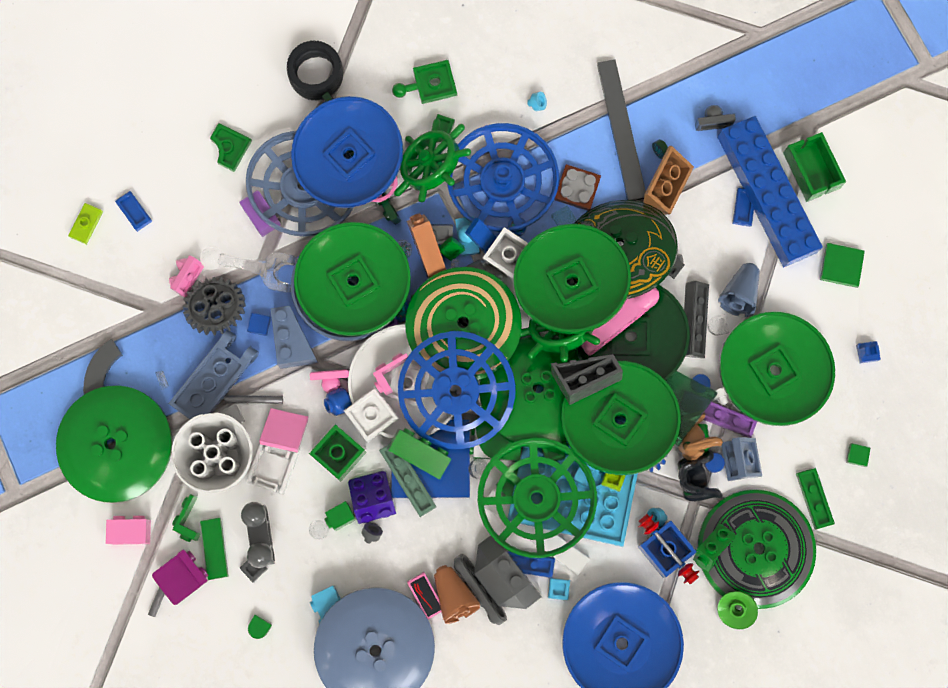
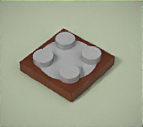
M566 164L554 200L589 211L601 175Z

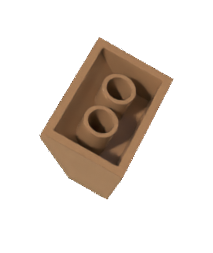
M673 146L668 147L644 195V203L668 215L671 214L694 168Z

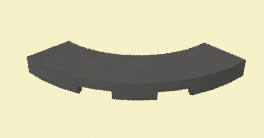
M112 339L102 345L91 359L84 378V395L94 389L105 387L106 374L111 366L123 356Z

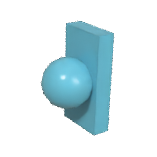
M466 218L455 219L458 241L465 247L461 257L480 254L479 247L465 234L471 222Z

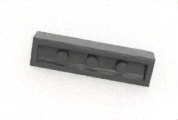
M699 281L687 282L685 286L684 311L690 330L689 346L685 357L705 358L709 284Z

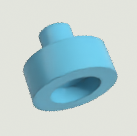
M543 92L533 93L527 104L529 107L532 106L534 111L545 110L547 106L546 96Z
M651 508L647 512L649 516L653 514L652 520L654 522L659 521L658 528L664 526L667 515L661 508Z

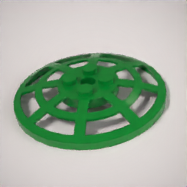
M529 438L509 444L490 460L480 478L477 502L483 525L498 544L520 556L546 558L567 551L584 537L595 516L597 490L589 467L571 448L546 438ZM537 444L554 447L569 456L562 464L549 458L538 457ZM529 445L530 457L515 462L509 468L500 461L504 455L512 450ZM574 461L584 472L590 491L577 490L573 477L567 471ZM538 463L550 465L556 468V471L550 478L539 474ZM530 464L531 475L526 476L522 480L513 473L517 468ZM495 466L503 475L497 484L495 497H484L486 480L490 471ZM562 475L567 479L571 492L560 493L556 482ZM507 478L516 485L513 496H501ZM533 493H540L542 495L541 503L535 504L532 502L531 496ZM590 499L588 517L584 526L579 530L571 523L577 512L578 500ZM572 500L571 510L568 517L565 518L557 511L560 502ZM503 504H514L518 512L511 522L503 511ZM484 505H496L499 517L506 526L500 535L490 525ZM552 517L560 524L555 530L543 533V521ZM524 519L534 522L535 534L526 533L517 527ZM565 529L575 536L565 545L551 551H545L544 539L552 538ZM512 532L522 538L536 540L537 552L520 550L511 546L505 540Z

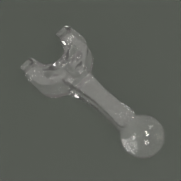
M208 246L200 254V262L206 269L216 270L223 266L247 270L260 275L264 284L269 289L284 293L291 292V285L282 282L278 277V272L284 265L294 266L298 258L293 255L274 252L265 260H245L226 255L216 246Z

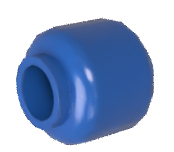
M344 388L327 393L326 399H324L325 409L334 416L345 413L344 410L352 405L349 392Z

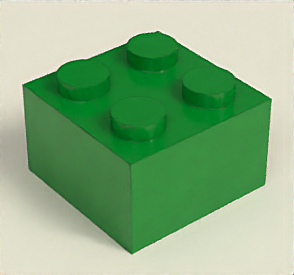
M335 424L309 454L341 482L367 452Z

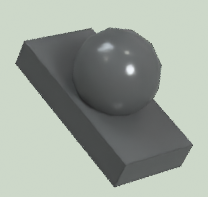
M711 105L705 110V117L697 119L695 129L696 131L729 127L736 120L735 114L723 115V111L718 105Z

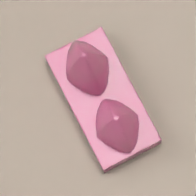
M190 255L188 258L176 261L180 272L178 275L169 278L170 288L185 298L188 295L187 291L190 292L205 266Z

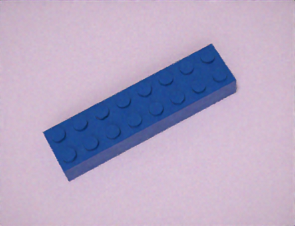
M756 116L722 129L717 138L743 189L746 190V195L750 203L752 202L754 211L783 268L817 254L823 246Z

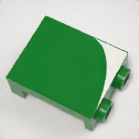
M484 421L471 429V435H475L474 440H477L489 433L493 427ZM497 433L486 442L471 447L470 455H473V460H491L501 449L513 442ZM521 447L507 453L500 460L519 461Z

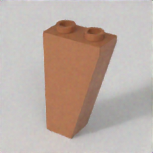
M420 213L411 216L410 220L406 222L429 279L433 275L446 270L428 218Z

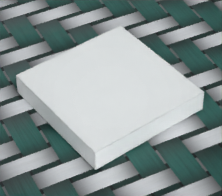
M375 387L344 410L367 442L399 419Z

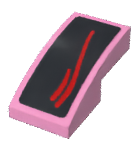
M425 572L407 581L427 619L441 612L439 598Z

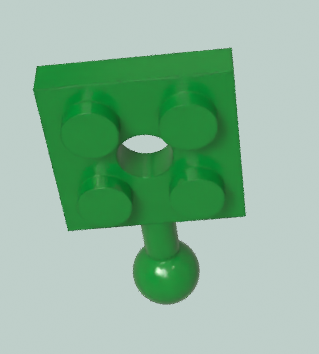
M449 60L413 68L416 83L408 85L396 83L392 88V93L397 98L404 97L406 92L418 90L422 104L457 96ZM433 78H437L440 80V83L434 86L430 81Z

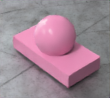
M349 369L311 372L310 380L323 379L321 383L322 389L329 393L340 388L341 383L338 378H347L349 376Z

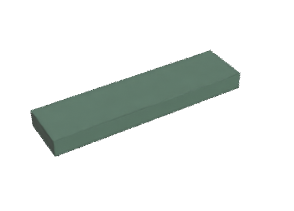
M388 444L379 451L419 517H422L437 506L411 464L388 451Z

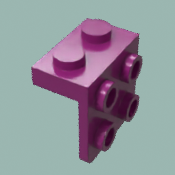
M183 549L152 574L154 581L173 605L179 604L208 581L206 579L208 574L202 566L198 568L195 565L194 561L196 558L190 550L186 552Z

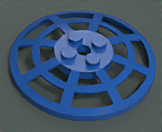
M509 123L485 125L465 136L458 143L459 150L464 149L471 141L482 135L485 137L487 146L478 150L471 159L467 157L459 158L458 161L466 166L464 188L454 189L453 186L447 184L451 200L460 214L471 223L474 220L462 208L456 198L467 195L471 203L481 211L478 219L483 223L488 215L499 218L512 217L515 226L505 228L509 231H516L538 221L553 204L559 185L557 160L548 144L533 131ZM508 131L518 133L521 137L517 145L506 142L494 143L491 132ZM528 138L544 151L549 161L538 165L535 158L524 149ZM496 149H509L514 152L511 158H499ZM489 152L491 161L484 167L475 163L482 155ZM520 155L528 159L532 165L531 168L522 169L517 163ZM502 163L508 164L513 171L511 180L505 184H500L494 178L495 167ZM552 168L553 186L550 197L540 194L542 184L541 172ZM471 169L481 174L480 184L470 186L469 176ZM536 175L534 191L524 187L526 177ZM484 192L489 198L485 206H482L475 199L473 193ZM520 194L530 198L525 205L516 209L513 200ZM535 200L546 204L535 217L525 223L521 222L519 214L526 211ZM495 202H506L509 212H497L491 209ZM486 225L490 231L501 232L504 228Z
M464 331L440 333L420 343L404 362L398 381L400 408L410 427L419 436L432 444L448 449L471 448L486 442L496 435L509 419L516 394L514 374L504 354L487 339ZM456 337L472 339L487 348L480 356L470 351L456 349ZM448 338V350L435 354L427 361L419 354L429 344ZM492 353L499 358L504 366L508 382L496 383L493 371L485 362ZM457 355L468 357L475 362L468 370L457 367ZM449 356V368L439 372L432 366L437 360ZM412 360H415L422 367L416 377L415 390L403 391L405 374ZM480 367L487 373L490 384L479 385L474 374ZM427 371L435 380L432 389L421 390V382ZM453 385H458L461 388L459 396L451 394L450 389ZM509 390L507 408L501 420L498 421L490 415L496 403L497 391ZM491 392L490 402L487 409L484 410L477 404L479 394ZM433 397L437 407L431 415L425 409L421 398ZM404 399H416L417 406L426 419L420 428L410 417ZM470 409L480 416L477 420L467 425L462 423V414ZM443 411L454 415L455 426L445 425L438 422L437 419ZM484 421L494 427L483 437L465 443L463 431L473 429ZM432 425L445 431L455 432L457 443L439 441L427 435L426 432Z

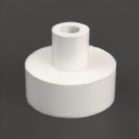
M724 387L710 393L712 399H719L721 405L729 403Z

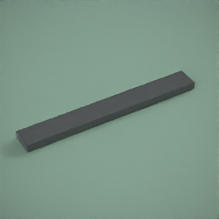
M616 59L598 62V72L627 200H642L646 191Z

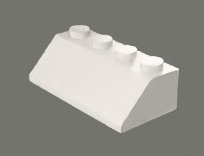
M504 227L483 259L514 279L516 262L528 243Z

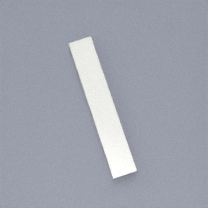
M493 489L488 497H495L496 491ZM511 504L502 505L507 518ZM484 505V508L500 518L496 505ZM519 524L517 527L526 533L535 534V527ZM543 529V533L550 532V530ZM556 535L552 538L544 539L545 551H551L565 545L567 542ZM530 540L536 545V540ZM574 547L552 556L577 575H579L589 560L588 557Z

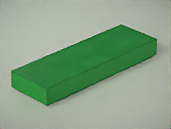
M816 468L796 473L814 529L817 530L834 525L835 522Z
M221 518L200 521L208 580L229 577Z

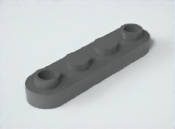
M464 554L457 556L454 559V568L462 575L469 590L473 591L481 607L487 612L490 622L497 625L504 623L507 620L506 613L501 606L495 603L475 576V567L469 558Z

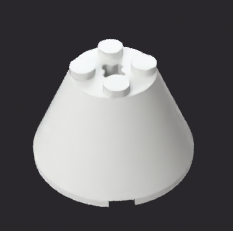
M222 413L198 415L186 422L175 436L172 445V464L181 481L194 490L204 493H217L230 489L240 482L250 467L253 454L251 439L242 424L228 415Z

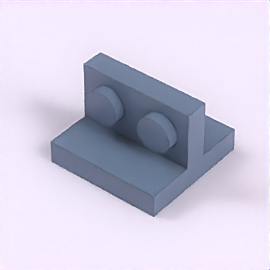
M738 437L733 438L732 441L722 443L728 481L762 477L756 438Z

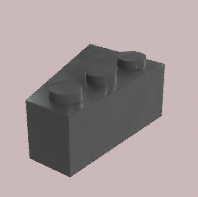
M613 354L592 357L582 361L571 360L569 363H551V374L569 405L622 380L623 370Z

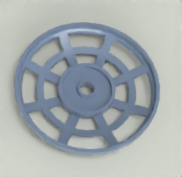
M296 131L281 133L263 143L249 162L246 173V192L254 211L272 228L294 236H315L331 226L343 223L354 207L347 208L346 212L340 216L333 211L336 207H328L326 204L311 197L305 190H300L297 187L299 182L295 176L293 166L288 168L283 163V161L291 158V151L278 157L271 149L279 143L293 140ZM348 152L345 153L346 159L352 158ZM265 153L272 163L267 168L263 180L253 179L252 175L255 166ZM277 167L283 175L280 182L269 181L270 176ZM252 186L263 188L265 199L271 207L264 213L260 211L254 200ZM269 189L280 190L283 199L275 204L270 196ZM290 204L298 208V217L283 212L282 209ZM317 206L322 211V213L316 216L306 217V208ZM277 213L287 220L298 222V231L280 227L270 221L269 218ZM326 216L335 221L326 228L306 231V223L318 221Z

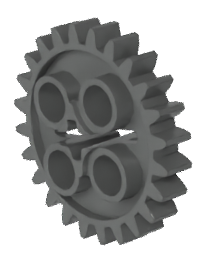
M213 277L210 282L205 278L204 284L198 281L199 287L192 286L193 292L187 291L189 298L183 299L185 302L182 305L184 309L183 314L187 323L191 325L192 329L196 328L198 333L204 330L205 335H208L210 331H212L214 336L217 331L223 334V329L225 328L231 331L230 325L237 326L235 320H242L240 314H245L243 309L246 307L245 297L241 289L237 287L236 283L232 284L230 279L224 282L223 277L219 281H216V278Z

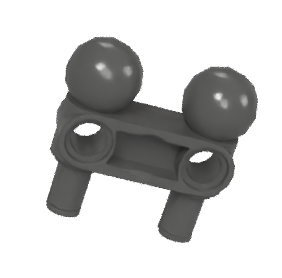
M258 502L247 503L241 511V519L247 526L249 538L248 562L254 568H263L275 564L267 507Z

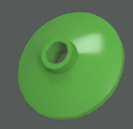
M728 592L722 596L718 603V615L721 621L730 628L746 629L752 626L757 619V604L750 595L744 592ZM739 605L742 607V609L738 610L735 606Z

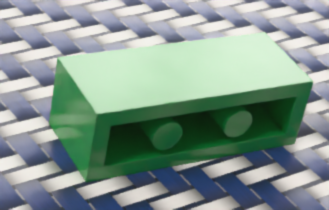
M398 428L387 450L440 480L451 461V458L447 456L449 452L440 447L437 450L432 448L431 442L423 437L418 440L413 437L415 433L407 428H404V430Z

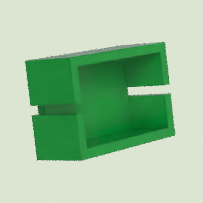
M823 132L808 137L805 141L803 139L790 144L783 152L806 202L819 198L823 194L826 195L839 190L846 183V179Z

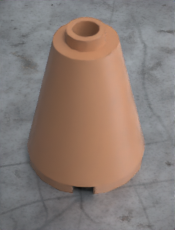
M444 565L436 569L437 573L434 574L445 624L458 622V618L463 616L467 618L480 609L479 601L452 567Z

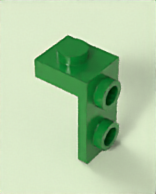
M192 494L184 499L181 506L183 509L180 515H176L172 523L174 526L172 530L181 534L179 538L187 542H191V540L198 541L201 535L184 526L198 498Z
M719 524L697 548L693 561L700 568L709 572L714 567L718 556L735 539L736 535L724 525Z

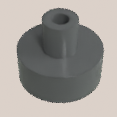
M368 522L364 525L361 533L365 538L364 541L370 544L372 541H378L383 531L379 525Z

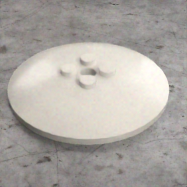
M405 324L394 325L380 330L368 338L355 354L348 376V390L352 404L374 387L377 389L374 384L377 380L373 375L376 372L375 368L383 363L386 365L393 361L392 358L400 353L403 355L407 353L409 356L412 352L407 340ZM412 360L405 374V378L412 380V386L410 388L403 387V391L415 390L416 377L422 368L415 360ZM403 363L383 375L393 392L387 396L384 392L380 394L399 419L379 434L393 439L398 428L401 430L407 428L415 433L413 437L420 439L422 437L410 427L399 404L398 381ZM427 371L421 382V390L432 389L435 380ZM458 385L451 387L450 391L457 390L456 393L461 394V388ZM433 397L421 398L425 409L431 415L437 407ZM404 399L410 417L420 428L426 419L420 412L416 399ZM443 411L437 421L446 425L454 415ZM432 425L426 434L431 435L440 429Z

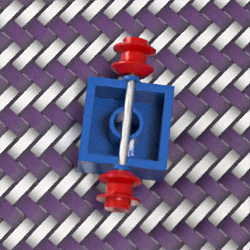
M648 514L643 516L638 521L640 523L638 527L645 529L644 535L652 534L638 548L662 578H666L679 568L678 577L683 576L685 578L684 584L687 582L692 584L699 578L697 575L699 570L694 571L692 569L694 564H686L685 561L697 551L672 521L657 529L659 521L654 522L652 520L653 514L651 516Z

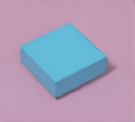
M550 578L548 598L568 600L570 580Z

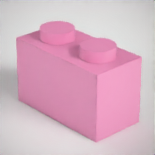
M113 516V520H106L105 544H150L151 520L145 519V516H133V519H125V516Z

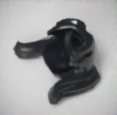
M710 450L695 460L690 461L683 458L677 463L680 486L683 489V497L686 500L695 502L710 498H722L723 495L718 488H709L707 486L706 471L703 467V464L710 462L714 458L713 451Z

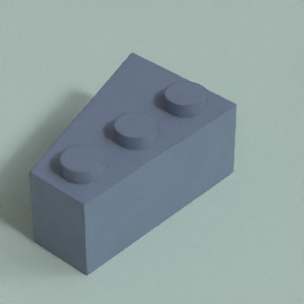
M291 307L270 308L277 365L280 369L317 364L318 361Z

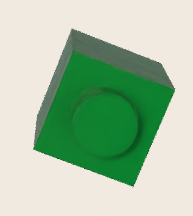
M346 501L325 512L327 517L324 518L329 529L333 527L335 531L357 520Z

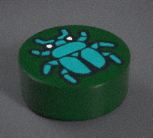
M659 139L652 144L654 153L660 159H663L668 149L666 143Z

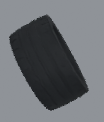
M310 40L301 43L290 53L287 61V75L291 86L300 96L308 100L319 101L323 100L322 95L329 92L332 96L338 91L343 80V67L341 59L333 47L322 41ZM320 57L331 62L333 66L332 74L326 81L320 84L304 83L297 75L299 66L310 58Z

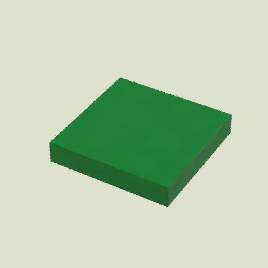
M827 243L820 280L858 288L865 251Z

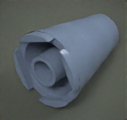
M743 264L720 294L718 302H721L720 307L734 316L745 314V317L752 316L755 313L760 270L755 264Z

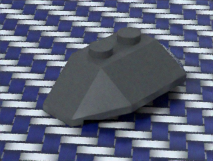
M491 535L478 545L474 574L498 606L527 609L542 597L510 553L498 544Z

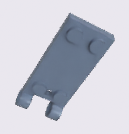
M225 331L168 404L188 419L201 414L212 413L247 367L255 361L259 352L250 346L239 359L227 350L235 341L236 335L231 331ZM230 358L231 362L226 363V359Z

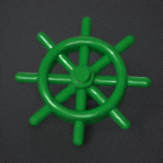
M435 119L431 131L420 135L415 140L411 136H406L405 141L409 146L403 154L399 169L404 181L395 190V196H400L410 186L419 191L418 201L423 203L426 200L427 190L439 186L444 181L449 186L455 184V180L450 175L455 170L459 158L471 154L469 148L459 150V146L455 141L464 131V124H459L448 134L439 130L440 120ZM448 147L447 153H442ZM423 173L422 179H417Z
M531 318L529 327L521 329L520 336L531 335L535 344L527 354L529 359H533L543 350L551 353H560L562 362L568 361V351L579 347L585 341L594 345L600 343V339L592 335L593 330L577 334L559 333L540 326ZM549 331L544 337L539 335L541 332ZM556 335L559 337L558 340H552Z

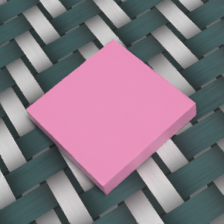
M271 408L259 440L260 444L298 453L308 423V416Z

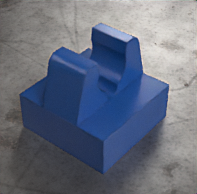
M877 341L856 345L860 364L881 360Z

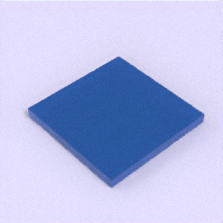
M450 420L446 425L455 426L454 420ZM462 420L463 425L469 424L470 420ZM440 429L429 435L442 442L457 443L455 432ZM470 430L463 431L465 443L470 442ZM431 444L432 448L438 449L439 446ZM440 447L449 452L447 456L451 458L440 480L411 464L431 498H470V448L448 449ZM392 472V498H408Z

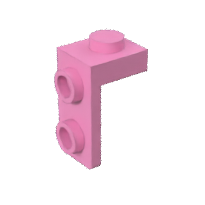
M400 353L392 358L393 361L387 365L383 363L375 368L376 372L373 375L377 382L374 384L380 393L384 392L387 396L393 392L383 375L403 364L408 358L407 353L404 355Z

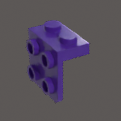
M385 471L348 481L352 505L358 524L368 523L396 514Z

